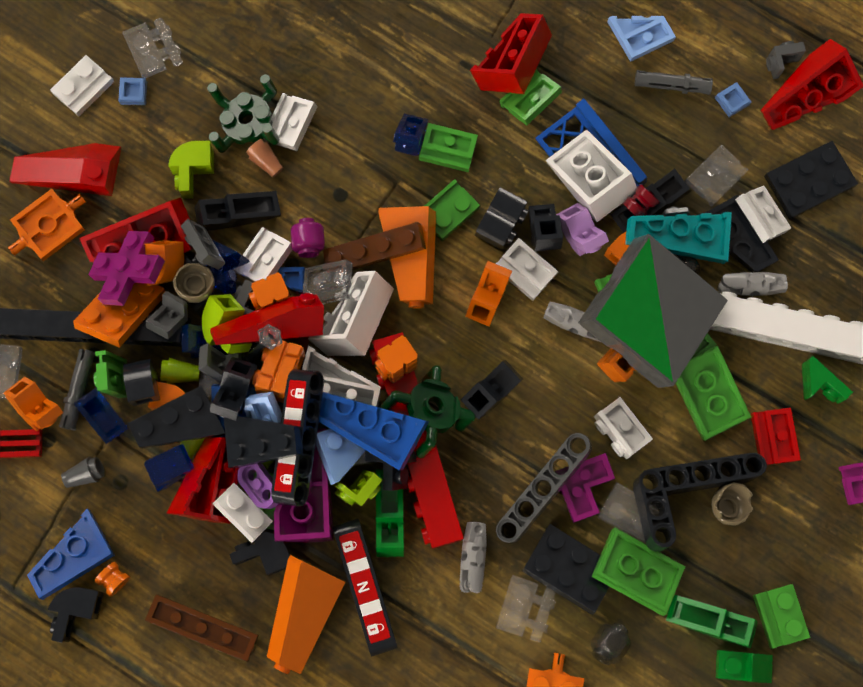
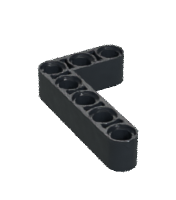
M746 453L653 468L642 472L634 480L633 491L647 547L654 552H661L670 547L676 540V531L668 495L716 488L733 482L740 484L751 482L766 471L767 463L765 458L758 453ZM746 462L754 466L755 473L748 470ZM721 466L728 469L729 477L722 474ZM695 470L700 471L704 475V481L696 478ZM669 474L678 478L679 485H674L670 482ZM643 479H648L652 482L653 490H649L644 486ZM649 505H654L658 508L659 516H654L650 513ZM656 531L664 534L665 544L658 542L655 537Z

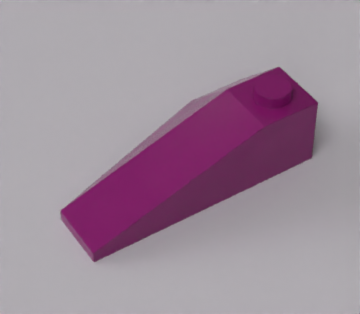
M319 428L317 433L325 431L326 428ZM316 445L308 499L300 507L278 504L275 507V541L304 543L334 541L331 486Z

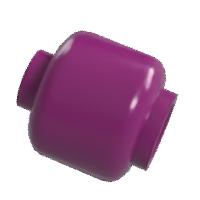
M313 218L299 219V223L291 227L292 250L302 258L317 257L319 252L325 248L324 227L320 223L315 222Z

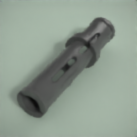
M636 70L634 86L682 91V94L696 92L710 95L713 78L692 77L686 73L683 76Z
M79 349L69 391L67 397L63 399L65 406L59 424L61 428L76 431L81 408L85 406L83 399L95 357V352L85 350L84 352L83 349Z

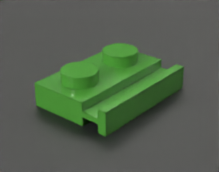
M536 69L525 93H507L500 100V105L527 126L562 93L561 86L546 75L540 74Z
M428 123L419 160L469 173L478 135Z
M455 179L425 205L436 211L435 235L441 241L445 240L480 209L477 201Z
M106 350L95 352V356L99 357L100 363L96 364V372L94 373V384L97 387V391L116 398H126L123 364H127V359Z
M793 584L753 595L770 649L810 638Z

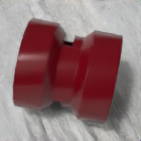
M640 184L635 189V194L632 197H628L623 204L635 216H647V211L650 208H654L660 201ZM637 198L645 206V208H643L635 199Z

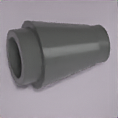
M87 457L66 472H63L61 478L65 487L69 488L99 482L100 478L105 476V470L98 457Z

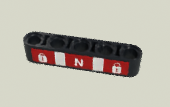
M293 369L287 378L281 423L300 427L303 455L275 461L271 496L272 500L277 504L300 507L308 499L324 387V378L319 371Z
M359 518L333 526L336 542L371 657L398 649Z

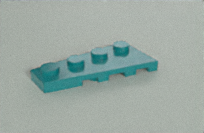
M732 212L714 215L711 213H701L700 215L689 216L687 214H677L675 216H631L627 221L625 244L630 245L633 239L650 234L672 254L725 264L728 262Z

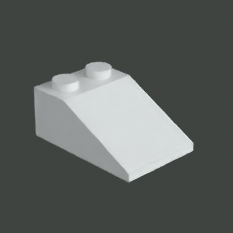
M585 130L546 160L547 164L579 204L588 208L591 217L596 222L621 205L628 197L635 194L637 186L632 173L588 130Z

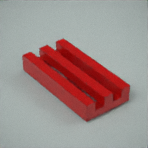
M0 430V437L36 436V440L0 441V447L36 446V451L0 452V458L42 457L43 430Z

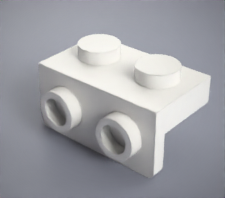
M621 397L594 416L596 428L602 435L607 434L613 442L611 443L613 450L620 457L624 456L628 459L653 440Z

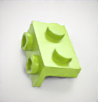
M363 469L349 488L339 482L332 486L337 489L334 494L351 506L354 503L363 506L368 498L371 500L377 495L381 488L379 484L382 479L375 473Z

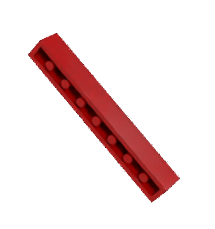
M403 332L372 341L373 349H370L369 353L373 365H376L375 362L378 360V350L386 345L391 346L392 341L401 335L404 336ZM414 371L409 374L404 373V377L395 383L390 382L388 379L384 381L379 374L376 375L381 390H386L387 397L393 391L409 394L418 385ZM398 402L391 409V411L409 416L407 404ZM425 430L414 449L415 452L426 440ZM435 446L424 458L416 456V462L407 463L410 473L407 485L410 493L415 491L418 501L413 503L417 519L423 518L425 528L421 529L425 545L430 544L431 549L464 539L437 446Z

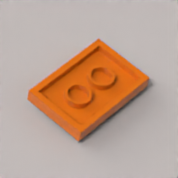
M134 283L124 306L104 305L98 300V294L73 321L74 327L79 331L120 348L160 303L162 295L165 293V288L158 285L147 286V283Z

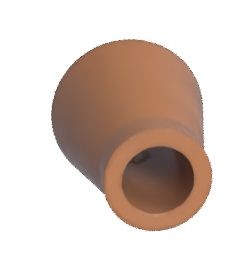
M259 139L246 151L250 156L248 159L267 172L272 178L283 170V166L279 163L268 142Z

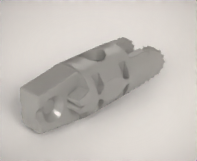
M769 272L728 273L723 275L722 281L718 285V292H732L740 296H767L785 293L788 289L786 275Z
M549 302L543 317L544 319L562 329L599 341L578 323L585 312L571 306Z
M467 522L462 544L459 583L460 590L464 593L470 591L480 593L483 586L487 546L486 524Z

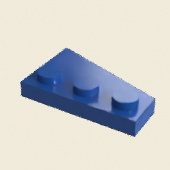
M88 508L81 514L82 518L73 528L70 527L63 534L64 538L55 548L50 549L27 574L39 599L44 600L115 556L91 510Z

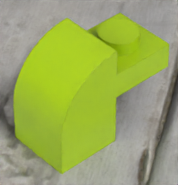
M211 141L186 142L176 148L170 157L169 168L172 174L175 175V189L179 190L183 199H193L194 174H214V148Z
M231 294L210 295L204 307L202 332L206 342L211 346L216 344L210 333V328L243 316L245 309ZM252 342L223 344L220 346L227 354L249 352Z

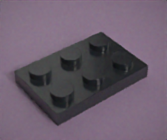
M833 141L766 173L764 176L789 220L858 185Z
M551 524L546 528L522 570L591 615L596 612L609 588L608 585L592 577L601 555Z

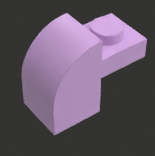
M577 203L556 214L560 215L563 234L572 249L579 256L585 253H594L600 250L602 245L609 242L606 232L595 227L588 208Z

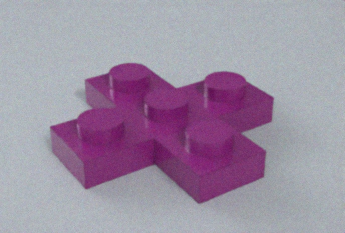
M128 231L119 253L98 252L88 275L95 281H105L98 297L101 303L104 305L124 306L134 283H156L165 260L159 255L145 254V244L153 242L155 238L151 233L146 231Z

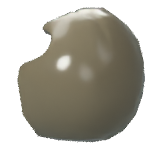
M188 263L179 268L173 279L176 293L181 299L189 303H200L208 299L212 294L215 280L208 267L199 263Z
M735 482L721 486L712 497L711 504L714 516L725 525L736 526L745 522L753 511L751 506L752 492L744 484Z

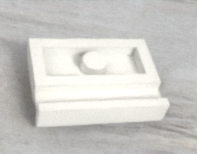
M85 55L50 91L79 117L114 83V80Z
M282 93L272 115V127L280 139L276 145L295 151L298 150L318 107L315 102L295 96L290 97Z
M765 186L751 190L735 199L763 243L791 229V226Z
M262 227L233 270L252 282L262 278L267 280V276L277 273L291 253V242Z
M520 238L516 240L496 263L512 270L509 281L532 301L558 273L553 266L534 252Z

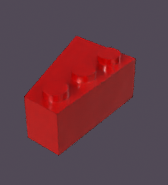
M520 13L501 35L502 40L494 49L490 47L486 51L487 57L479 66L474 65L470 69L480 90L516 94L525 93L552 37L543 14Z
M209 437L204 439L167 514L213 523H231L213 505L233 483L238 485V470L240 467L228 468L226 438Z

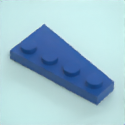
M327 392L322 394L320 423L398 470L404 469L429 421Z

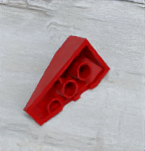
M829 39L809 54L760 110L770 129L775 130L797 121L802 115L809 112L817 113L822 111V107L829 104L844 102L863 87V82L848 50L832 39Z
M93 143L14 157L9 181L17 184L112 196L121 147Z
M181 197L79 238L90 262H94L98 252L119 253L128 231L149 232L155 237L153 242L162 240L183 242L184 253L193 249L185 240L186 234L181 227L187 219L190 220Z
M303 293L300 296L289 297L210 328V333L216 345L262 341L267 333L272 334L274 340L323 335L324 305L317 295Z

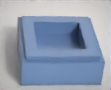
M120 78L118 100L120 105H146V78Z
M737 82L715 96L716 101L729 118L751 104V100Z

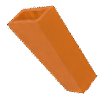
M429 206L379 208L383 232L415 222H419L422 225L426 249L390 259L400 301L409 304V308L423 309L424 304H433L436 211Z
M292 555L289 556L267 653V657L275 662L274 668L288 675L290 670L299 674L302 673L345 584L344 581Z

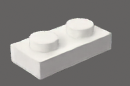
M235 483L213 503L251 543L273 522Z

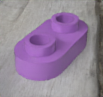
M261 463L239 468L238 481L253 503L263 509L275 508L278 504L272 500L271 495L268 499L269 492L271 493L273 478Z

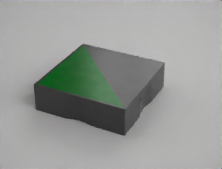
M646 234L633 239L615 266L610 280L597 293L578 323L604 345L620 353L630 366L657 388L671 387L679 379L728 300L650 234Z

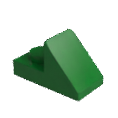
M811 356L802 363L804 400L812 397L820 388L828 400L837 404L847 400L853 393L814 356Z
M717 650L716 678L772 683L773 655Z

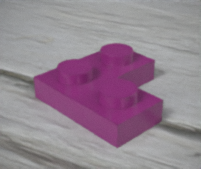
M606 453L585 460L561 489L573 523L600 513L590 488L615 479ZM569 466L557 470V474H565L568 471Z

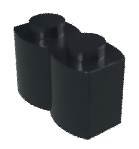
M500 187L481 220L475 236L503 250L505 244L510 246L517 232L513 231L517 222L522 224L529 210L525 209L527 201Z

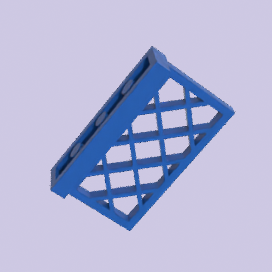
M584 98L576 104L574 109L535 138L546 154L551 157L554 154L553 152L563 148L565 136L577 137L583 133L585 128L632 173L637 187L647 182L645 173ZM576 116L581 123L580 132L565 131L566 122ZM551 134L561 135L560 148L549 147L544 139Z

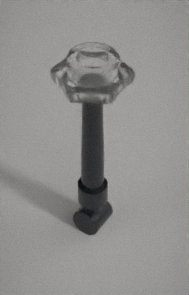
M270 324L257 331L259 344L250 353L242 357V360L253 363L265 347L273 350L276 346L283 343L281 331Z

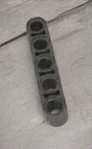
M581 433L572 434L561 445L496 526V533L501 541L513 543L519 541L590 455L592 443L587 436ZM577 439H583L586 442V449L582 453H574L572 450L573 442ZM559 460H566L569 465L568 471L563 475H559L555 471V465ZM542 481H548L551 484V491L546 496H542L538 492V485ZM527 501L531 502L534 507V512L530 517H525L521 513V506ZM510 522L517 529L513 538H508L504 534V527Z

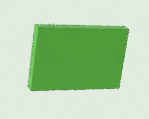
M713 346L693 356L677 380L676 385L702 440L706 441L751 418V415L719 347Z
M615 527L609 534L592 577L664 616L668 613L686 566L661 552L650 550L643 542Z

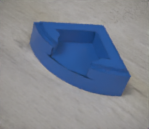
M280 267L279 273L282 275L286 287L298 294L305 293V267Z

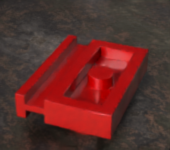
M791 408L751 413L757 453L765 458L767 465L801 460Z

